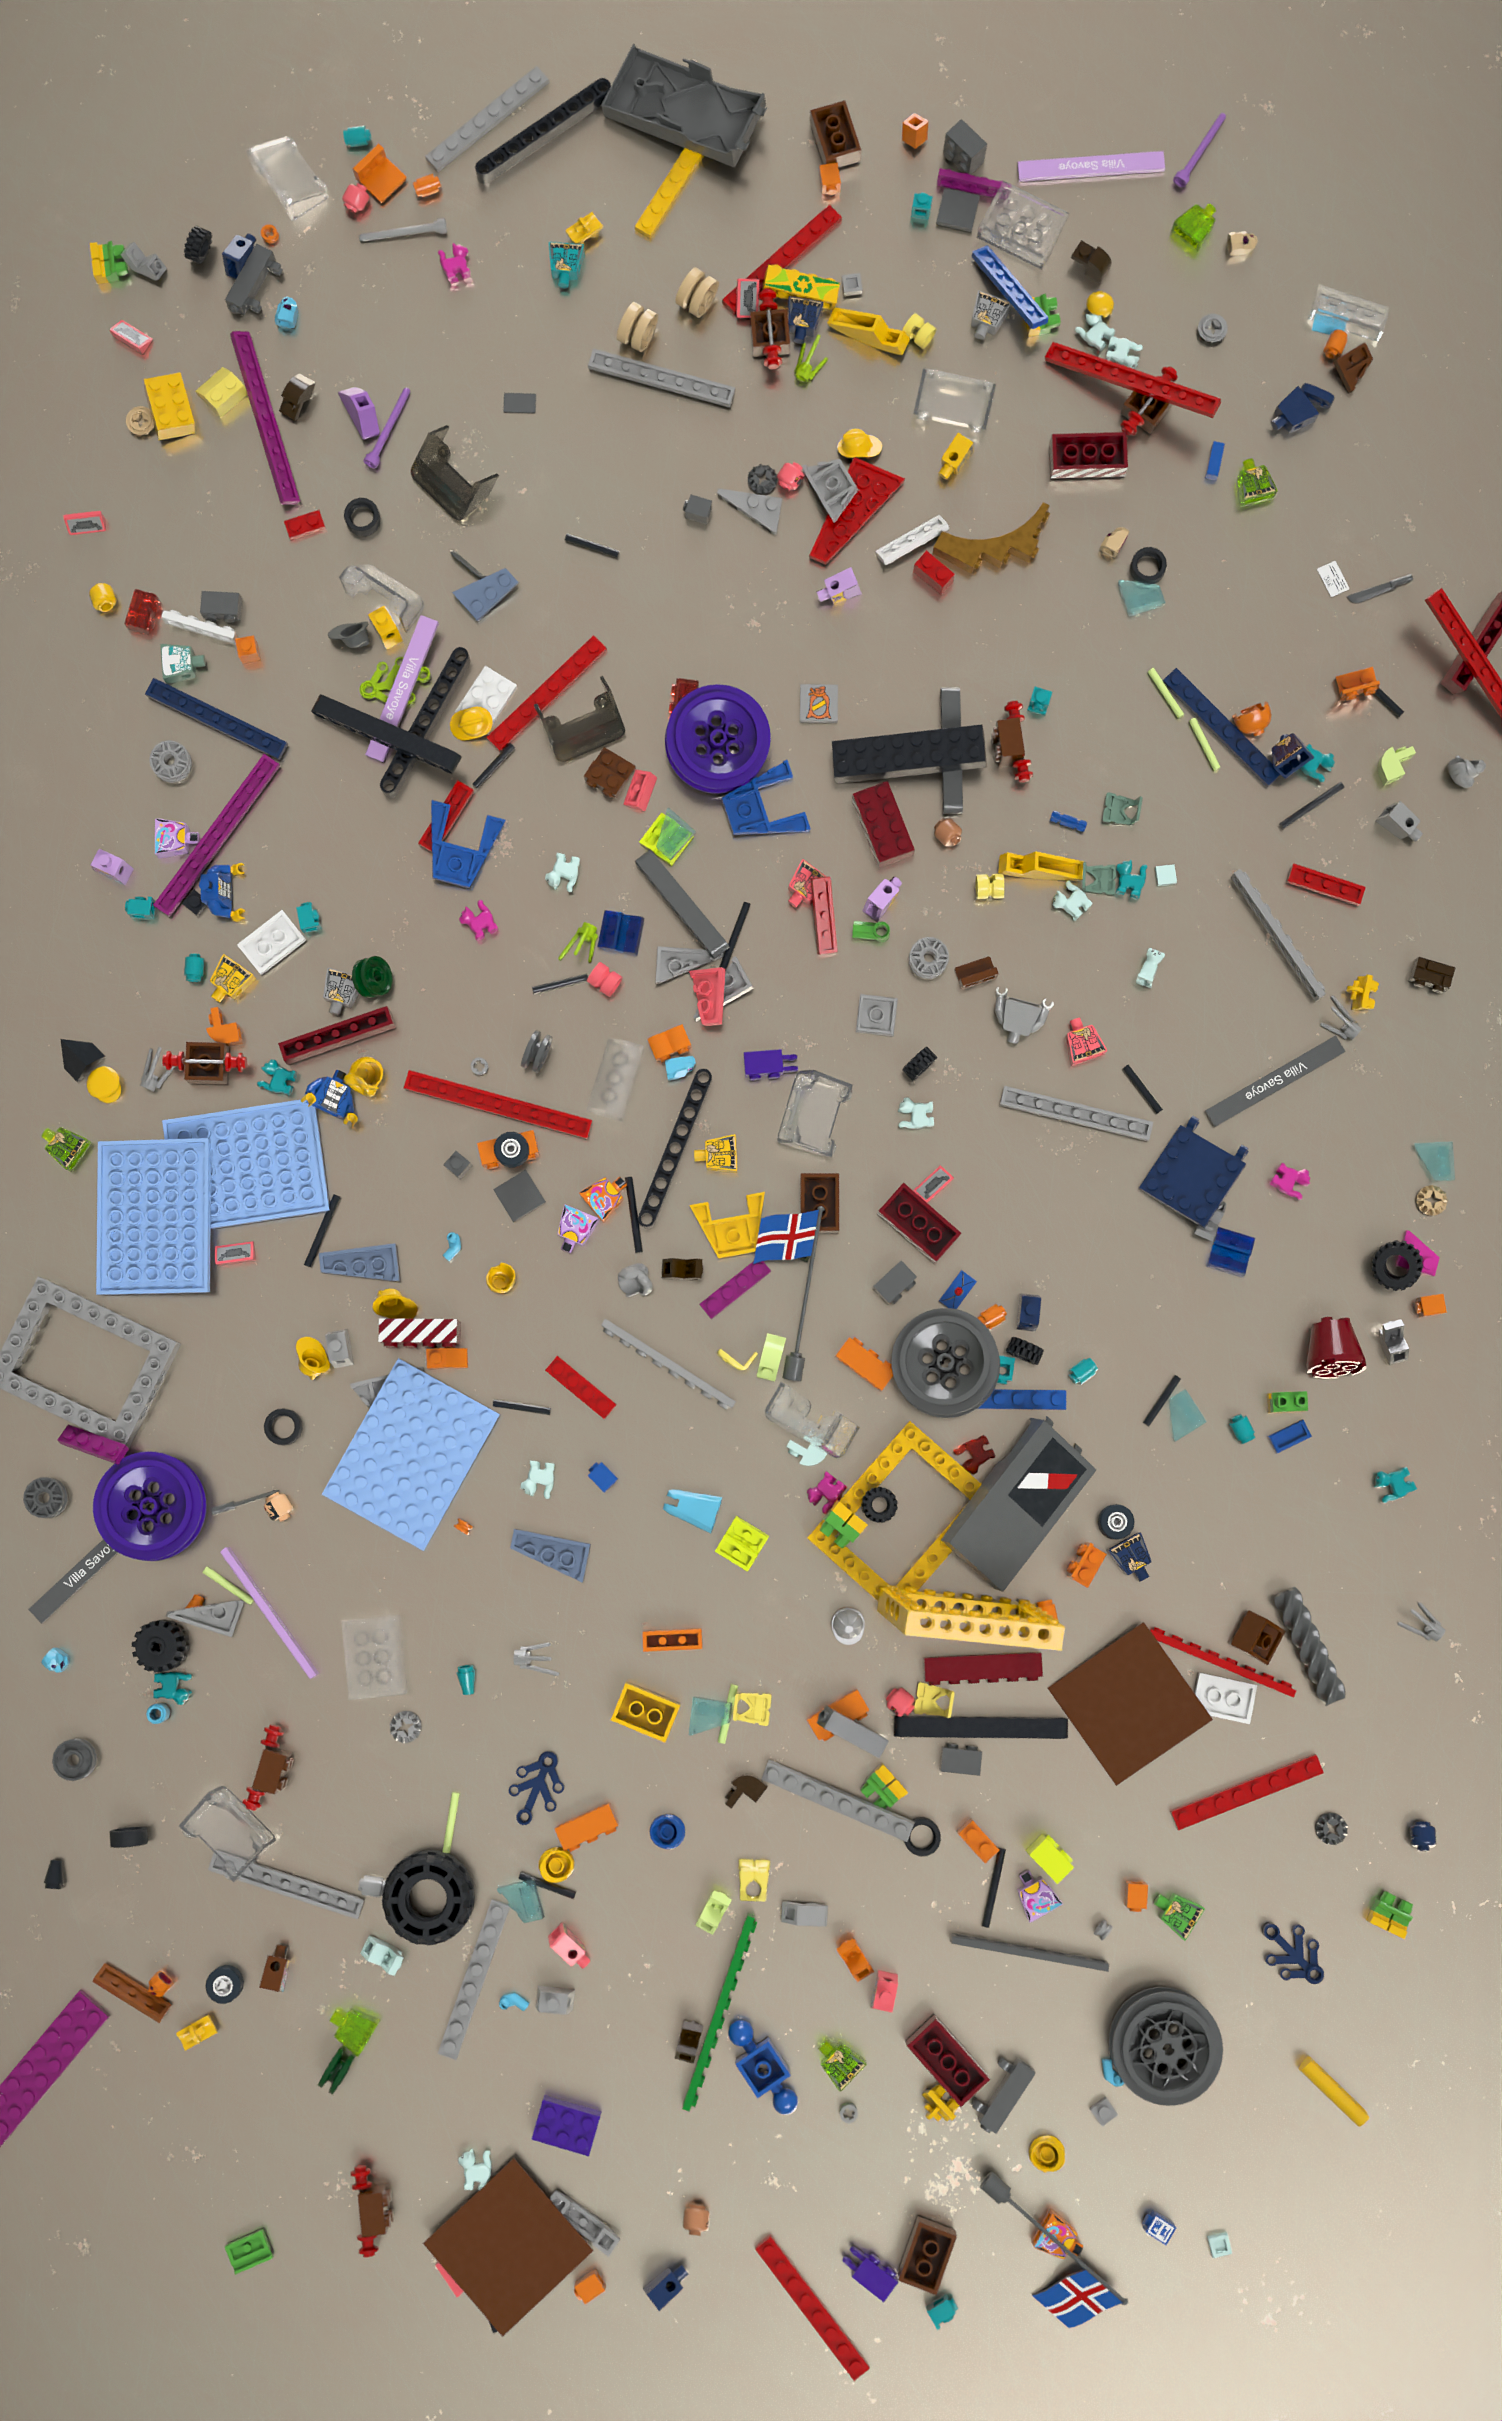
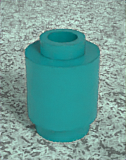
M365 125L343 130L346 146L369 145V141H371L370 129H366Z
M191 953L189 957H185L184 976H186V981L201 982L204 973V958H201L200 954Z
M1091 1358L1083 1359L1069 1370L1071 1373L1069 1377L1074 1384L1079 1383L1082 1385L1096 1374L1098 1367Z
M1239 1414L1231 1418L1232 1422L1229 1425L1237 1441L1240 1440L1241 1444H1245L1255 1438V1431L1247 1416Z

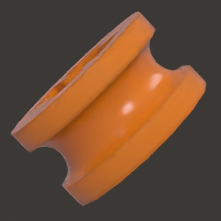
M267 224L262 227L261 236L266 243H274L278 240L279 234L275 226ZM272 231L274 235L267 237L266 232L270 233Z
M458 1518V1524H454V1527L469 1535V1529H472L473 1526Z

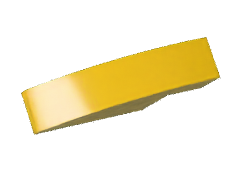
M834 307L827 322L833 329L856 341L898 355H903L910 340L905 331L889 328L881 315Z
M1036 851L1024 856L1007 852L999 855L998 874L1042 880L1081 881L1083 878L1084 861Z

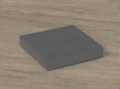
M944 188L936 225L972 232L980 195Z
M526 1170L493 1189L513 1223L546 1203Z

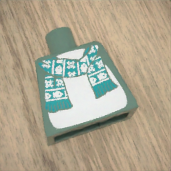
M160 644L162 674L166 684L195 678L196 667L206 666L205 656H195L191 646Z

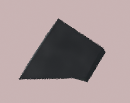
M60 1039L64 1069L77 1083L106 1057L92 1042Z

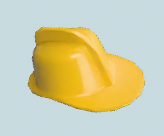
M850 429L843 434V439L838 443L837 448L842 456L848 458L874 457L882 451V444L878 438L867 435L861 429Z
M471 707L460 710L452 716L450 730L460 740L482 737L492 728V716L483 707Z
M392 1288L380 1290L377 1293V1299L372 1305L373 1311L377 1315L390 1319H413L418 1312L414 1301L403 1297L398 1290Z
M312 1337L300 1338L296 1343L299 1370L309 1376L311 1380H314L316 1376L329 1370L330 1363L322 1344Z

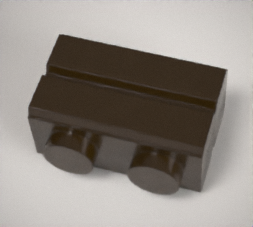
M1417 957L1414 961L1409 981L1414 982L1413 985L1416 987L1424 988L1428 986L1434 992L1443 993V991L1446 992L1451 987L1455 967Z

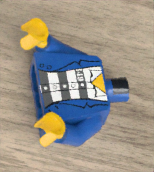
M233 864L231 867L230 865H214L207 871V874L200 876L201 901L208 906L213 915L226 918L232 917L235 922L245 919L239 916V914L245 912L244 909L239 908L231 911L232 885L230 872L233 875L244 874L245 872H239L238 866H244V864Z
M336 1070L333 1078L328 1076L318 1078L307 1086L305 1096L301 1098L302 1103L307 1100L308 1107L313 1106L336 1118H344L345 1116L344 1124L351 1121L352 1126L355 1125L358 1118L354 1114L351 1087L343 1084L346 1073Z

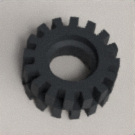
M194 226L188 234L189 237L186 238L187 243L184 245L186 247L184 249L185 258L198 264L203 263L206 255L209 254L208 250L211 248L212 233L199 226Z
M926 1046L902 1070L914 1081L938 1057Z
M1012 1337L1006 1352L1020 1360L1038 1365L1044 1350L1031 1342Z
M883 1487L872 1488L862 1498L861 1506L863 1513L868 1519L877 1523L891 1520L898 1509L896 1496L889 1489ZM877 1497H882L887 1502V1508L880 1513L874 1511L872 1507V1502Z

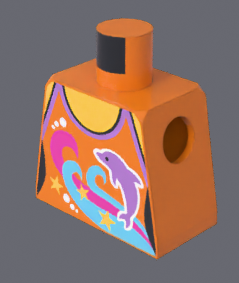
M605 1177L582 1190L579 1194L604 1223L624 1200L619 1192L627 1184L621 1177H618L613 1183H610Z
M1050 2208L1041 2226L1073 2254L1079 2256L1083 2250V2245L1075 2240L1078 2235L1076 2229ZM1040 2229L1037 2231L1032 2241L1034 2248L1061 2259L1066 2258L1067 2253Z

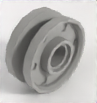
M162 741L155 745L150 753V767L165 782H179L186 778L191 771V756L185 747L177 741ZM175 758L172 765H167L168 759Z
M924 937L913 944L908 961L911 970L923 979L938 977L944 972L949 962V952L946 945L935 937ZM931 954L934 960L927 962L924 960V955Z

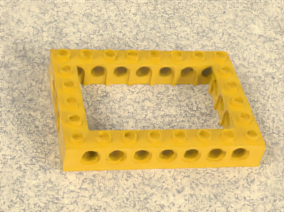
M909 1421L839 1502L855 1514L861 1507L862 1498L866 1492L878 1487L911 1449L918 1456L926 1460L931 1465V1468L944 1476L947 1482L953 1484L963 1496L970 1500L982 1484ZM960 1513L949 1522L947 1528L936 1537L934 1543L923 1552L924 1554L898 1581L896 1585L898 1589L905 1590L906 1587H912L918 1591L949 1556L952 1550L941 1539ZM822 1520L807 1539L878 1601L880 1588H886L889 1584L846 1546L842 1549L833 1542L836 1539L835 1535L838 1533L836 1529H834L829 1537L822 1533L820 1528L825 1521Z
M892 1585L880 1588L877 1611L904 1635L1062 1651L1065 1626L1060 1624L1059 1620L1053 1619V1616L1047 1615V1612L1041 1611V1608L1036 1607V1604L1030 1603V1600L1019 1599L1016 1602L1011 1601L1012 1599L1007 1597H1000V1600H997L988 1595H981V1598H977L969 1593H962V1596H958L950 1591H943V1594H938L935 1590L931 1589L919 1592L916 1588L912 1587L900 1590L897 1586ZM918 1599H923L921 1606L916 1602ZM937 1601L942 1602L941 1607H935L934 1605ZM956 1603H960L959 1609L953 1608ZM979 1604L978 1611L972 1610L975 1605ZM994 1607H998L997 1613L991 1612ZM1012 1609H1017L1015 1615L1010 1614V1611ZM922 1618L928 1619L927 1623L924 1625H920V1621ZM941 1620L948 1621L944 1627H940ZM961 1622L967 1623L966 1627L963 1629H960ZM981 1624L987 1625L983 1631H979ZM1000 1626L1006 1627L1002 1633H999Z

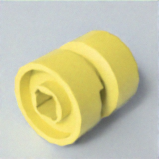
M914 313L906 322L902 331H905L910 340L914 339V343L924 349L933 339L937 329L928 322L924 323V319Z
M976 874L977 899H988L989 896H992L993 899L1004 898L1003 874H992L991 877H988L987 874Z

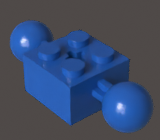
M737 2020L733 2022L728 2030L729 2039L734 2045L742 2046L746 2053L735 2060V2065L758 2099L771 2090L774 2094L772 2100L774 2109L782 2115L793 2113L797 2108L798 2098L793 2090L783 2088L781 2082L791 2076V2071L769 2037L755 2045L752 2040L754 2035L753 2028L747 2021ZM760 2064H763V2065L766 2064V2065H767V2066H766V2069H767V2070H766V2071H764L763 2069H760V2070H759Z

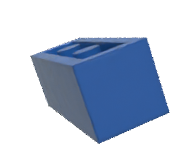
M1213 441L1205 478L1217 480L1225 443Z

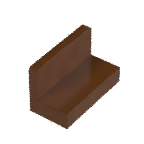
M989 956L955 967L954 969L961 990L995 979L999 975L997 967L993 966Z

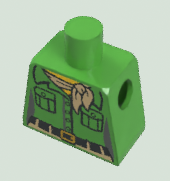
M1172 1893L1169 1899L1159 1894L1154 1901V1905L1162 1909L1158 1917L1184 1941H1186L1205 1910L1200 1904L1175 1893Z

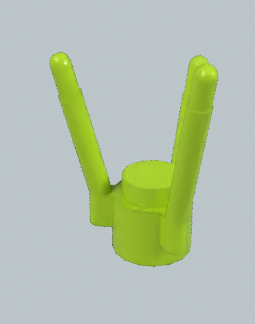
M817 335L806 361L803 363L802 359L806 343L802 344L794 375L803 382H807L808 379L813 380L815 374L828 360L825 357L813 371L811 370L812 366L809 362L821 337L820 335Z
M584 922L558 959L562 960L579 937L580 941L574 951V955L578 954L584 941L590 942L591 939L588 962L591 963L595 942L598 937L595 934L597 928L590 923Z

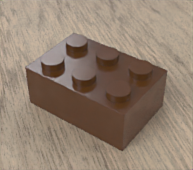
M846 101L810 110V124L823 164L838 162L839 168L861 161V147Z
M801 1173L800 1214L818 1210L819 1206H823L825 1211H822L819 1233H839V1173Z
M917 2216L897 2273L898 2281L937 2295L957 2238L956 2231Z

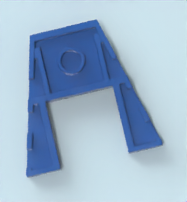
M788 760L783 761V763L776 767L774 766L763 775L754 778L746 785L722 797L721 800L733 835L809 832L811 830L805 812L769 822L758 790L793 779Z
M432 800V879L470 888L503 827L505 819L487 815L479 850L469 849L442 841L450 805Z

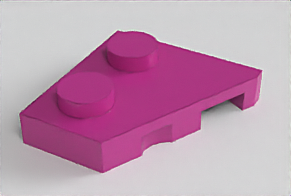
M1406 1230L1403 1241H1407L1406 1243L1409 1245L1413 1244L1414 1248L1420 1251L1419 1254L1423 1258L1422 1274L1434 1277L1440 1257L1412 1232ZM1399 1255L1396 1266L1409 1270L1408 1261Z

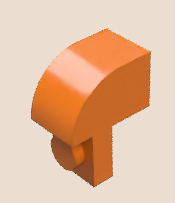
M219 1007L210 1008L209 1022L213 1027L206 1028L208 1035L216 1043H225L229 1047L243 1044L240 1026L236 1022L224 1024L221 1009Z
M855 1939L846 1940L837 1948L839 1955L857 1982L874 1972Z

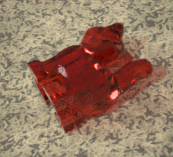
M984 1435L977 1439L969 1440L962 1444L959 1449L954 1450L955 1455H961L964 1451L970 1454L972 1458L966 1460L961 1466L973 1475L978 1472L981 1464L996 1456L992 1448L984 1450L983 1445L990 1444Z

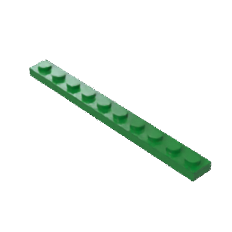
M747 1913L682 2105V2109L690 2112L691 2106H696L699 2095H696L698 2087L702 2088L705 2076L702 2075L704 2068H709L712 2059L709 2056L711 2048L715 2049L718 2037L715 2036L717 2029H722L725 2020L722 2017L724 2009L728 2010L731 2003V1998H728L730 1991L735 1990L738 1979H735L737 1971L741 1972L744 1960L741 1959L743 1952H748L751 1943L748 1940L750 1932L754 1934L757 1922L754 1921L755 1915Z

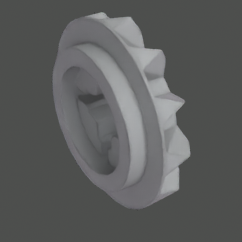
M1208 314L1200 320L1197 330L1205 342L1214 343L1221 341L1226 336L1228 327L1225 319L1220 315ZM1211 323L1216 329L1214 334L1211 333V330H1208Z
M409 1711L397 1713L390 1723V1733L395 1740L401 1743L412 1742L419 1736L421 1731L420 1719L416 1714ZM403 1721L406 1724L413 1723V1725L410 1726V1728H408V1735L404 1730L398 1731V1729L402 1726Z

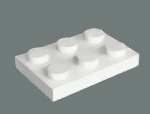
M485 666L455 713L471 707H483L490 712L494 723L517 689V685Z
M281 910L237 945L262 975L304 943L306 939L283 910Z
M1198 1672L1194 1693L1210 1716L1250 1724L1257 1685Z

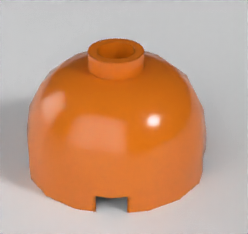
M1265 702L1264 706L1258 703L1241 710L1242 715L1237 717V714H1234L1232 716L1236 727L1242 733H1253L1254 736L1265 732L1264 728L1270 724L1272 714L1268 702Z

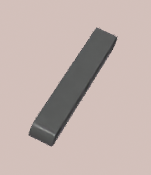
M941 687L940 689L941 729L961 727L960 687ZM962 770L942 772L943 814L963 813Z
M650 849L635 860L638 868L713 959H716L730 948L721 934Z

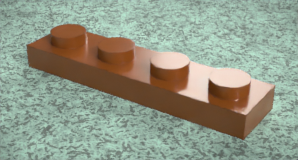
M104 1963L92 1981L158 2023L162 2021L171 2007L170 2003L160 1997H156L151 1992H148L146 1988Z

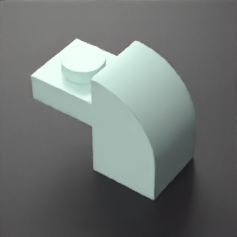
M815 1436L808 1449L792 1440L789 1441L786 1447L789 1448L788 1453L797 1458L799 1455L802 1456L799 1464L813 1466L820 1463L826 1457L831 1445Z
M370 1935L360 1952L367 1961L381 1966L388 1974L393 1976L401 1967L403 1960L402 1952L399 1949Z

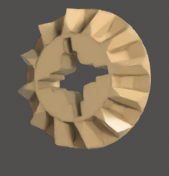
M138 406L131 409L127 414L126 425L133 434L139 436L143 434L148 435L151 430H154V423L149 408ZM143 416V419L146 422L142 423V426L140 427L137 421H140V418Z
M1434 1185L1422 1188L1416 1198L1420 1211L1429 1216L1442 1213L1446 1209L1448 1202L1446 1193L1441 1187ZM1432 1193L1434 1198L1439 1200L1434 1203L1433 1208L1431 1202L1425 1200L1431 1198Z

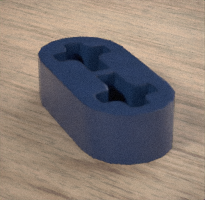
M1304 383L1301 387V390L1310 402L1324 408L1332 406L1335 399L1332 393L1309 383Z

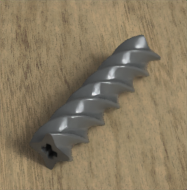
M1296 1587L1276 1594V1597H1274L1275 1606L1283 1612V1623L1292 1631V1642L1300 1648V1659L1309 1667L1308 1676L1310 1680L1317 1684V1696L1326 1703L1325 1706L1344 1699L1346 1694L1344 1684L1337 1677L1336 1667L1329 1659L1326 1646L1320 1641V1634L1317 1627L1312 1623L1310 1611L1303 1605L1302 1594Z

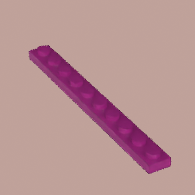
M232 331L230 334L280 504H298L300 498L250 333L248 331Z
M265 754L262 755L153 904L155 908L169 917L173 914L279 769V763Z

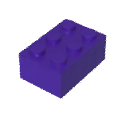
M544 2095L531 2140L589 2157L601 2111Z

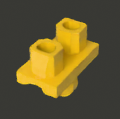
M591 212L583 218H578V222L565 231L574 244H583L584 241L603 229V225L598 221L594 213Z
M1372 975L1358 976L1357 980H1354L1353 986H1347L1346 991L1351 993L1350 999L1353 1000L1352 1010H1370L1374 1008L1375 1000L1369 998V993L1376 992L1379 983L1373 980Z
M208 2014L176 2032V2035L186 2051L213 2036L218 2031Z
M940 2084L935 2085L930 2090H925L921 2094L929 2102L924 2106L928 2111L925 2117L928 2120L934 2117L937 2121H940L943 2117L945 2121H953L956 2117L954 2113L959 2105L952 2098H949L944 2104L940 2098L946 2091Z

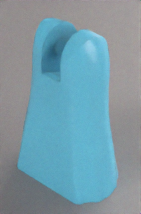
M675 1489L668 1490L667 1496L675 1500L679 1499L677 1507L664 1503V1511L699 1529L712 1533L722 1497Z

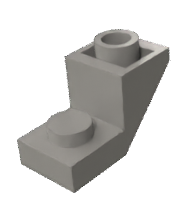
M135 242L130 243L121 253V256L133 271L151 279L158 280L167 269L156 253L146 257Z
M1221 1203L1205 1229L1197 1224L1194 1234L1213 1241L1218 1224L1225 1213L1227 1203Z
M789 1901L782 1902L781 1922L797 1926H827L828 1906L817 1903L798 1904Z

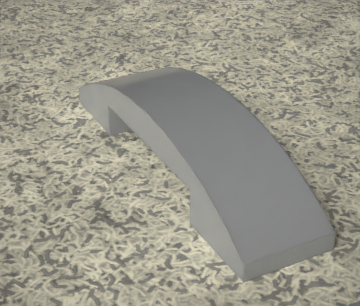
M555 2190L550 2198L552 2203L578 2232L593 2242V2246L609 2257L620 2241V2238L587 2209L563 2193Z

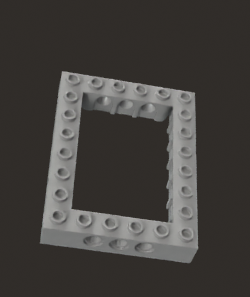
M38 1277L0 1351V1389L94 1434L125 1444L130 1448L181 1343L55 1283ZM49 1303L150 1351L116 1422L112 1418L96 1413L97 1411L93 1409H88L79 1405L76 1401L63 1397L60 1393L50 1391L43 1385L36 1384L27 1380L28 1378L12 1373V1371H17L22 1366V1360L27 1350L31 1348L30 1344L36 1332H39V1326L45 1314L49 1312Z

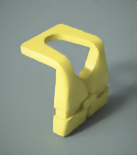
M722 1349L717 1351V1355L723 1361L738 1370L747 1369L758 1355L757 1352H754L746 1364L742 1366Z
M919 1682L916 1691L917 1699H915L914 1714L923 1715L924 1713L926 1715H939L950 1718L954 1692ZM947 1695L949 1707L947 1710H942L937 1705L936 1700Z
M736 1694L733 1720L768 1726L770 1718L768 1709L771 1708L772 1695ZM740 1699L745 1701L750 1707L743 1714L737 1713Z
M740 1859L738 1862L740 1869V1900L766 1901L770 1861L755 1860L754 1862L752 1859ZM753 1880L761 1888L759 1896L756 1897L748 1896L746 1892V1887Z

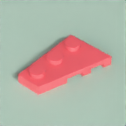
M719 967L689 971L690 977L693 978L694 982L693 989L697 995V1006L702 1025H722L725 969Z

